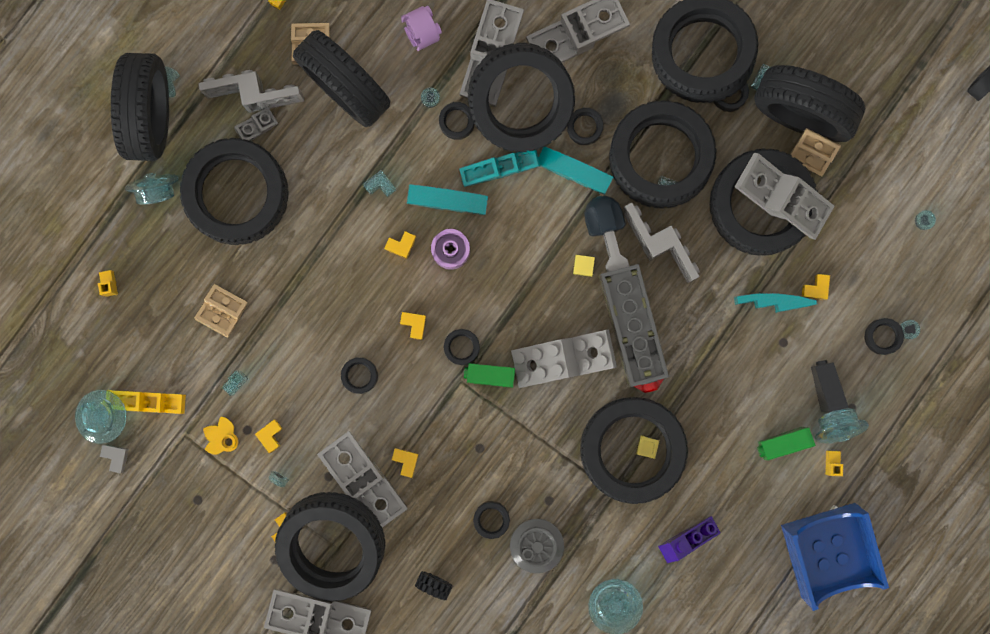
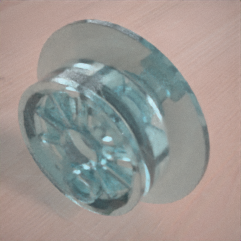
M155 173L144 175L143 179L127 184L125 191L134 193L137 204H154L174 197L172 184L177 182L179 178L173 174L156 176Z
M92 391L86 394L77 405L75 412L76 426L80 434L90 442L97 444L111 442L124 429L126 423L124 404L117 395L110 391Z
M847 408L832 411L819 418L818 424L821 431L815 435V440L818 443L844 442L866 431L869 424L865 420L858 419L855 409Z
M610 579L602 582L593 590L589 598L588 610L593 623L600 630L609 634H623L638 624L643 612V602L638 590L632 584L620 579Z

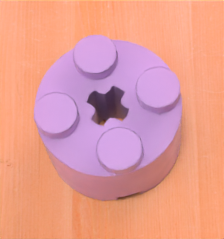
M421 6L401 16L402 23L406 21L407 27L404 28L411 44L414 47L417 46V51L438 42L439 34L442 33L438 23H434L432 19L433 14L429 6Z
M445 229L434 237L431 244V252L439 266L445 269H457L467 262L470 255V246L463 233L455 229ZM450 245H453V248L456 249V251H452V254H449L448 250H446Z

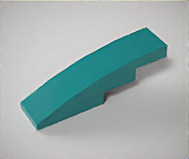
M543 147L538 157L541 167L586 188L589 187L605 195L613 179L611 175L547 147Z
M533 150L530 152L511 153L498 158L494 157L459 168L463 185L467 187L524 172L541 165L537 150Z
M410 184L407 204L486 215L488 196Z
M777 293L750 294L734 297L735 305L754 302L755 309L774 305L776 313L817 304L816 300Z

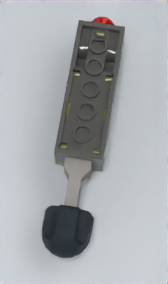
M598 196L587 204L584 212L585 222L589 235L592 237L603 235L609 256L605 266L607 272L600 274L599 279L628 387H635L644 393L656 391L663 380L669 377L640 267L639 264L629 266L628 259L619 252L614 232L623 229L626 225L619 203L611 197Z

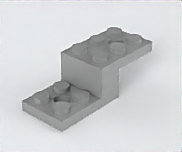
M494 0L486 1L470 52L471 59L459 94L460 96L468 98L471 76H473L477 65L481 63V60L487 54L490 55L493 50L499 47L502 48L504 45L514 44L524 9ZM499 18L503 19L506 23L501 28L496 27L494 24ZM507 70L499 74L491 85L489 91V105L496 107Z
M591 0L561 14L560 21L526 36L529 44L539 45L547 49L546 44L548 42H554L557 48L550 52L563 63L593 49L595 42L629 27L630 23L619 0ZM607 12L610 18L607 21H602L599 18V14Z
M252 70L242 71L240 75L235 76L234 74H226L216 80L215 78H207L203 80L204 82L199 83L200 91L207 98L240 92L242 105L249 113L261 111L267 107L270 109L304 102L303 93L295 85H286L280 90L272 88L264 91L261 78Z
M758 153L752 155L735 185V188L771 216L788 220L809 238L815 240L834 208L833 204L801 178L783 174ZM760 176V177H761V182H760V184L758 185V184H757V179H758V177ZM812 209V215L809 217V211Z
M633 203L624 207L622 212L649 261L670 251L687 283L699 277V268L695 262L692 263L689 259L690 252L685 245L682 246L679 240L681 236L676 228L673 229L672 226H669L650 236L651 229L646 222L643 223L640 216H642L639 207L637 205L634 206Z
M609 330L511 350L519 388L617 368ZM593 347L598 351L596 358L591 355ZM532 360H534L537 365L535 371L532 370L530 367V363Z
M350 431L317 454L344 493L358 499V501L369 507L380 521L382 527L408 509L375 462L369 459ZM342 453L349 454V463L343 464L340 462L339 457ZM378 499L385 500V509H377L376 501Z
M274 589L264 628L285 634H366L372 609L341 601L318 600ZM285 608L293 610L294 615L292 618H286L283 615ZM350 619L353 622V628L345 629L343 621Z

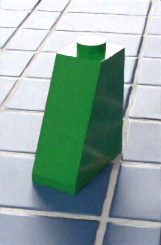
M469 363V367L464 369V379H467V383L513 388L515 368Z
M799 427L758 441L759 446L757 450L761 458L771 460L816 445L810 428Z

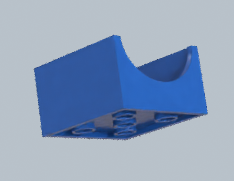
M856 503L781 525L801 598L813 611L818 610L819 604L825 599L844 591L864 587H878L883 590L889 588L869 513Z

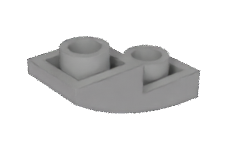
M269 107L252 115L250 119L236 125L234 129L239 138L252 141L272 129L278 122Z

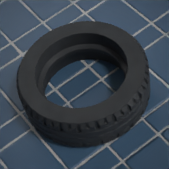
M679 1L663 14L654 31L652 62L655 73L658 75L661 83L666 86V89L684 100L695 103H712L713 101L724 100L726 97L735 94L737 90H740L753 72L759 46L757 31L749 15L732 1ZM697 22L718 24L727 29L736 39L738 51L736 60L728 71L717 76L697 77L688 74L677 66L672 56V43L676 34L682 28Z
M319 30L312 31L293 51L294 60L307 75L362 126H372L390 107L391 101L375 80L347 52Z
M511 43L493 50L490 55L487 54L481 60V63L477 65L469 82L468 103L477 129L488 141L490 140L492 144L499 148L502 147L504 150L530 152L549 145L566 129L574 112L575 89L565 66L552 52L532 43ZM521 65L531 66L543 72L550 80L554 91L552 108L542 121L531 127L521 129L507 127L500 123L490 110L489 91L491 85L499 74L509 68Z
M125 53L119 57L115 65L111 87V124L117 152L125 160L156 161L163 155L169 127V88L165 65L156 54Z
M776 65L767 69L754 97L757 108L775 122L801 134L807 128L833 142H847L852 139L866 110L862 98L842 83L820 73L789 65Z
M668 100L647 102V104H642L631 110L618 124L609 152L611 173L616 184L620 186L624 194L629 195V198L635 202H640L641 205L660 209L683 205L700 193L713 172L717 153L715 138L712 135L710 126L705 123V119L690 107ZM654 125H666L678 129L689 138L694 147L695 161L692 170L683 180L672 185H658L643 179L636 173L630 161V147L635 136L644 128Z
M241 138L220 139L205 145L187 163V168L184 169L181 177L182 182H180L181 204L193 226L209 238L229 245L249 244L264 238L266 234L268 235L283 218L282 215L286 211L289 195L287 179L277 160L259 144L246 139L242 140ZM228 160H243L251 163L262 173L267 185V197L261 211L251 220L240 224H228L217 220L209 213L203 201L202 190L207 175L218 164Z
M762 148L745 152L734 158L720 172L710 194V214L720 236L725 238V241L732 247H736L737 250L757 256L773 255L785 251L800 242L806 235L791 223L774 234H755L743 228L736 220L732 211L731 197L735 185L754 153L760 154L783 174L801 178L818 192L814 178L811 177L810 171H808L806 166L802 165L801 161L795 157L793 158L792 155L786 152ZM812 209L809 211V217L812 215Z
M621 398L604 405L593 414L586 424L580 444L581 461L590 481L606 496L623 503H647L664 496L665 493H668L678 483L687 464L688 443L681 423L665 406L647 398ZM627 417H640L652 422L659 428L666 442L667 452L662 468L655 476L640 483H627L615 478L606 469L601 457V443L604 434L612 424Z
M320 492L309 495L292 507L277 532L274 548L278 567L294 588L309 597L323 601H341L352 598L367 589L378 573L386 546L383 528L372 510L356 498L337 492ZM318 520H329L344 525L356 535L361 543L363 555L357 567L345 572H330L315 566L305 557L299 546L298 537L302 528L307 523Z

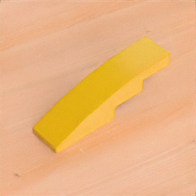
M106 390L105 409L185 414L186 395Z

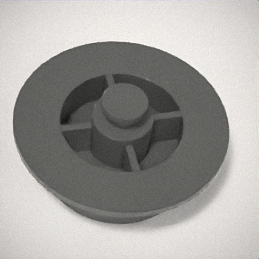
M531 519L520 524L514 531L510 541V551L515 563L523 570L530 573H544L553 569L560 562L564 552V540L558 528L551 522L543 519Z

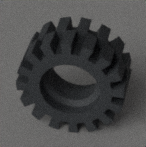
M421 571L415 587L422 592H426L428 595L445 601L453 585L438 576Z

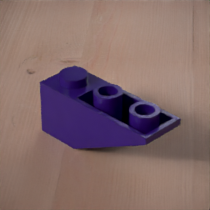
M712 516L671 537L658 547L666 562L671 563L681 560L721 532Z

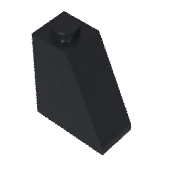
M827 360L816 362V366H812L811 370L821 412H832L849 408L834 362L828 363Z

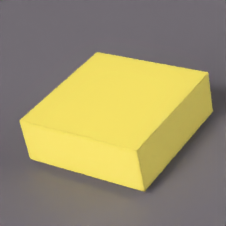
M575 255L573 274L592 277L595 257Z
M640 436L636 454L655 459L660 440Z

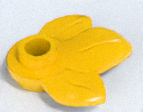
M220 417L218 426L203 428L205 437L209 441L205 447L208 453L216 455L223 451H234L238 447L239 440L234 434V425L229 419ZM228 438L232 440V445L230 446L226 444Z

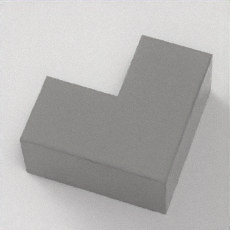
M102 445L100 457L111 459L109 471L124 473L129 449Z

